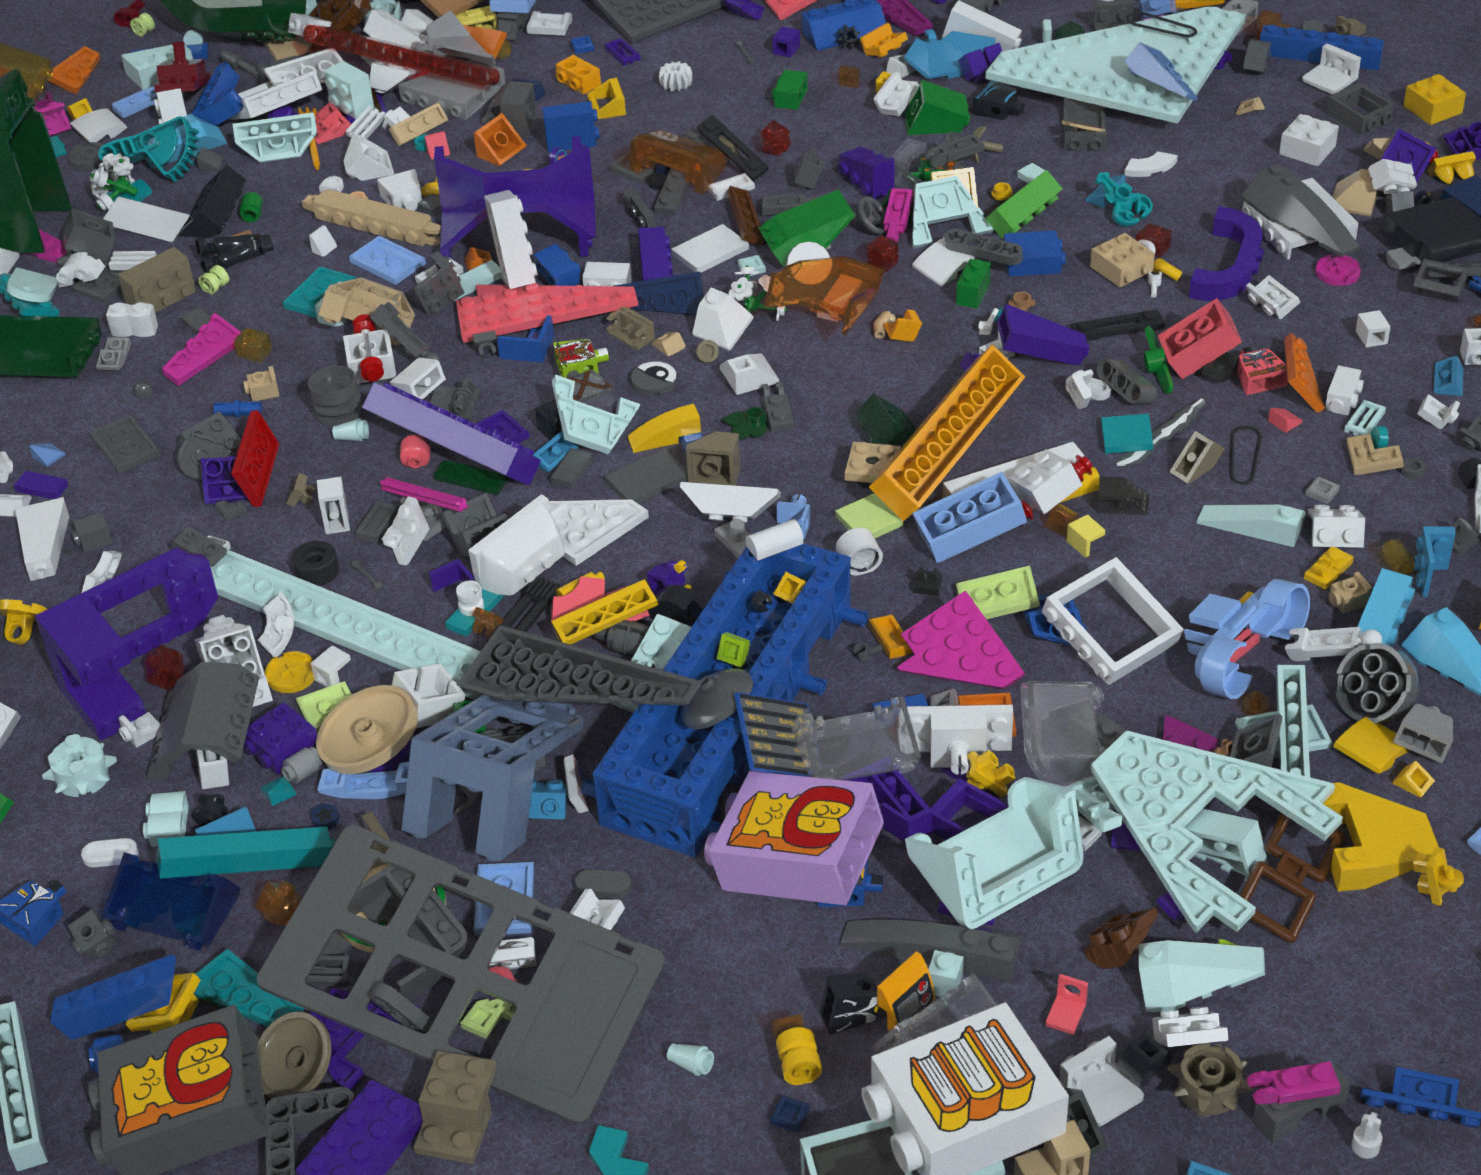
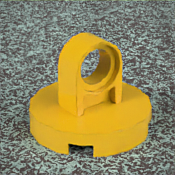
M0 600V615L7 617L4 630L5 638L14 644H25L30 639L33 621H37L35 615L48 609L32 603V606L22 604L20 600ZM21 626L22 633L20 637L14 639V630Z

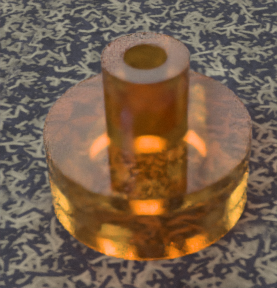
M1253 691L1244 696L1242 710L1248 716L1268 713L1270 701L1262 692Z

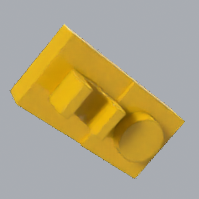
M1331 546L1304 573V579L1326 590L1353 563L1354 556Z

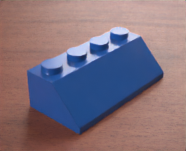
M847 0L844 3L831 4L827 7L811 9L801 13L802 33L817 51L839 46L840 43L836 42L839 35L836 32L842 30V26L845 24L848 28H851L853 25L855 26L854 29L860 32L857 37L860 40V37L886 23L881 5L877 0Z
M172 954L54 998L50 1022L69 1039H77L169 1005L176 957Z

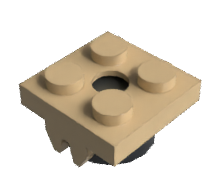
M853 442L845 470V480L856 481L859 486L871 490L869 488L871 483L897 454L901 446Z

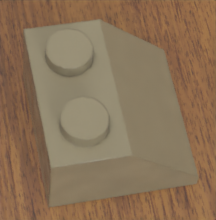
M715 431L687 444L688 482L736 486L741 470L739 433Z

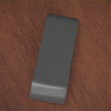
M1102 359L1097 365L1098 376L1129 403L1142 405L1154 403L1157 397V390L1154 385L1125 361L1116 359Z

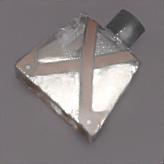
M572 370L567 374V379L575 381L573 400L598 409L615 404L613 386L594 370H588L583 373Z

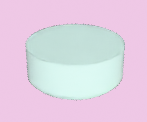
M196 30L187 31L183 39L184 45L203 44V36Z

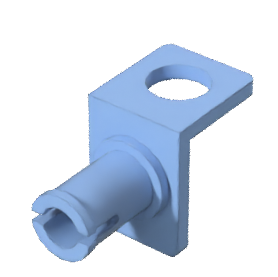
M798 494L792 497L791 503L779 501L777 503V523H784L795 519L799 526H801L803 539H805L810 525V505L806 504V498L800 494L799 500H797Z

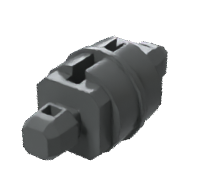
M624 620L595 633L594 636L604 641L607 639L608 649L623 653L624 655L634 656L650 626L637 623L634 620Z

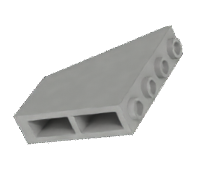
M468 60L402 82L398 87L402 102L422 108H428L439 102L445 114L467 120L506 83L503 68L475 60Z

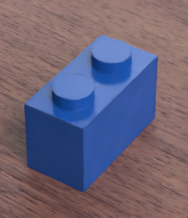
M556 243L533 254L536 270L550 286H576L581 283L579 276L581 269L576 261L573 262L566 250H562Z

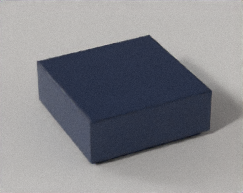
M781 1095L770 1118V1124L799 1133L810 1111V1104Z

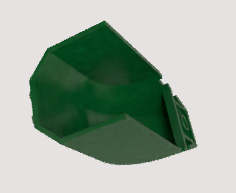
M160 0L169 12L187 25L216 37L233 41L269 43V40L285 42L286 39H294L296 34L288 32L291 13L306 15V0Z
M14 69L0 77V248L17 253H44L45 248L33 211H70L72 207L44 116L41 111H36L34 107L36 105L35 99L29 98L27 84L20 71Z

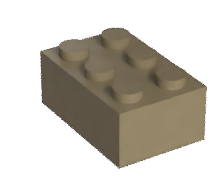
M175 247L118 274L125 304L134 305L140 302L151 304L154 307L155 313L196 292L188 257Z

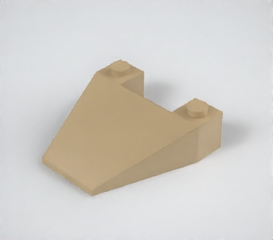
M362 277L329 285L318 314L330 323H340L343 317L353 321L362 314L371 316L381 304L385 305L387 302H390L400 312L398 317L410 329L415 317L402 291ZM375 323L376 329H378V330L387 329L386 327L380 328V327ZM389 335L391 344L397 346L402 344L399 340H395Z

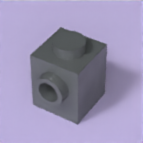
M101 512L73 521L76 530L72 532L76 546H82L84 553L112 544L108 526Z

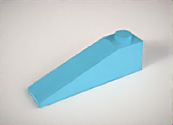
M1447 607L1426 616L1401 644V648L1417 663L1424 667L1430 666L1440 672L1441 676L1447 679L1451 677L1462 683L1464 688L1481 696V645L1464 622Z

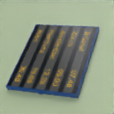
M740 692L734 694L750 771L824 778L808 704Z

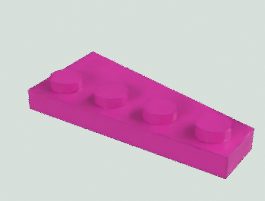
M214 313L210 317L209 323L207 325L203 324L199 329V333L186 342V347L182 351H178L162 368L163 375L179 386L246 341L245 334Z

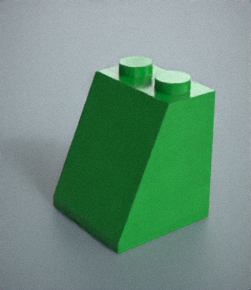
M921 80L905 110L907 135L961 133L964 126L967 127L970 121L966 95Z

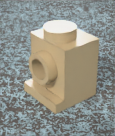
M273 366L268 367V371L247 375V381H243L246 395L251 394L252 401L279 397Z
M1358 571L1354 573V577L1331 584L1329 600L1334 607L1336 606L1342 614L1365 607L1373 587Z

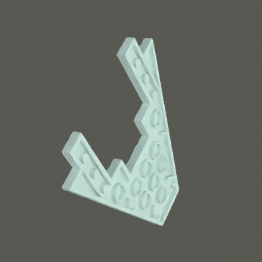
M1127 730L1091 764V772L1118 814L1122 815V820L1188 924L1196 933L1212 916H1215L1238 932L1255 914L1256 909L1255 906L1189 861L1203 847V840L1184 827L1214 797L1238 812L1256 795L1323 841L1342 824L1343 817L1322 804L1334 792L1335 785L1330 782Z

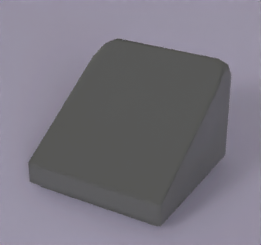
M204 147L201 148L197 156L199 171H219L224 162L223 156Z

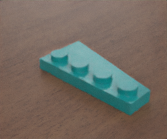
M2 273L0 275V293L5 294L4 298L6 300L13 301L12 306L15 309L20 308L19 313L22 316L58 317L60 310L52 305L50 300L47 302H30L10 295L6 289L11 274Z
M228 949L196 973L200 979L194 992L196 997L222 1008L235 1004L243 1017L266 1027L285 1014L304 1012L302 1007L261 990L257 983L258 972Z

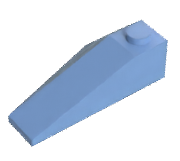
M1139 42L1124 60L1129 66L1128 71L1135 77L1139 75L1193 101L1198 99L1190 86L1181 80L1183 78L1182 75L1174 70L1175 66L1162 51Z

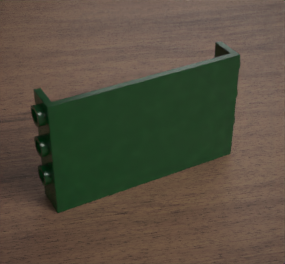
M0 315V375L78 377L81 370L85 368L89 357L92 356L94 349L99 345L102 337L98 317Z

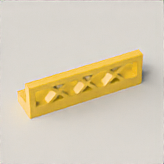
M644 579L553 620L552 625L558 641L571 645L658 605V602Z

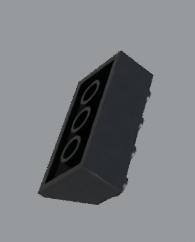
M226 164L203 187L189 213V218L178 235L180 237L202 236L204 238H211L214 234L219 235L226 227L224 223L232 215L230 210L238 203L236 198H239L245 190L243 185L246 179Z

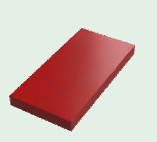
M258 410L251 411L231 473L253 507L262 506L280 445Z

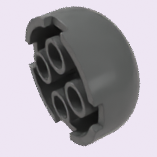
M1363 644L1354 648L1344 657L1336 673L1339 674L1337 681L1338 692H1335L1338 703L1346 714L1358 721L1365 718V716L1358 713L1353 707L1352 701L1356 695L1362 696L1361 707L1365 711L1380 715L1378 718L1368 719L1373 723L1382 725L1390 724L1405 716L1414 705L1418 696L1419 677L1413 662L1402 651L1385 644Z

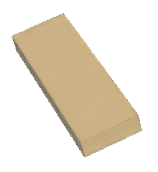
M438 102L388 129L397 145L401 146L448 121V118Z

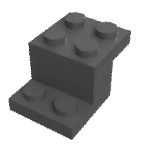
M487 493L466 501L468 508L463 509L462 512L450 509L441 512L461 558L468 557V550L508 520L506 513L496 515Z

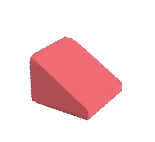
M444 131L425 136L426 150L430 159H434L436 146H443L445 156L450 155Z
M1271 408L1269 411L1268 422L1285 433L1302 423L1300 418L1286 409Z

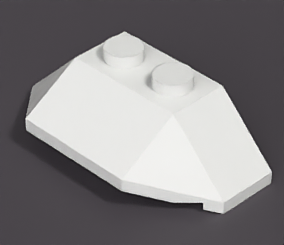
M680 483V487L705 516H709L708 520L723 521V517L733 518V520L741 519L744 523H747V519H755L780 498L781 494L778 489Z

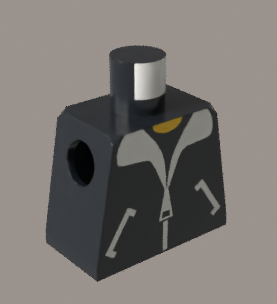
M871 974L827 976L820 1014L830 1035L875 1021L878 1011L877 985Z

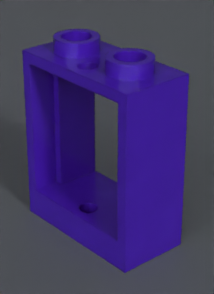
M959 778L930 808L932 810V833L948 840L967 830L950 820L964 805L987 818L1007 809L1009 805Z

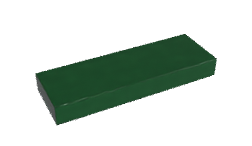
M444 460L433 474L434 480L497 496L508 482V476L447 460Z

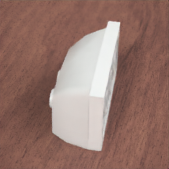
M542 494L468 550L474 580L480 584L481 588L495 594L509 596L514 595L526 584L532 582L539 574L550 568L565 554L560 531L550 512L549 500Z

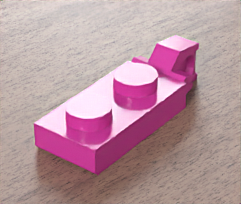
M892 188L883 223L889 243L896 244L899 239V233L904 234L914 197L913 189Z

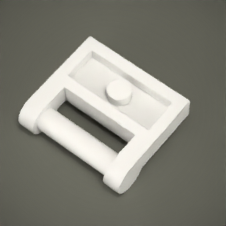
M533 11L527 25V33L565 35L569 24L572 22V13L544 14L540 13V11Z

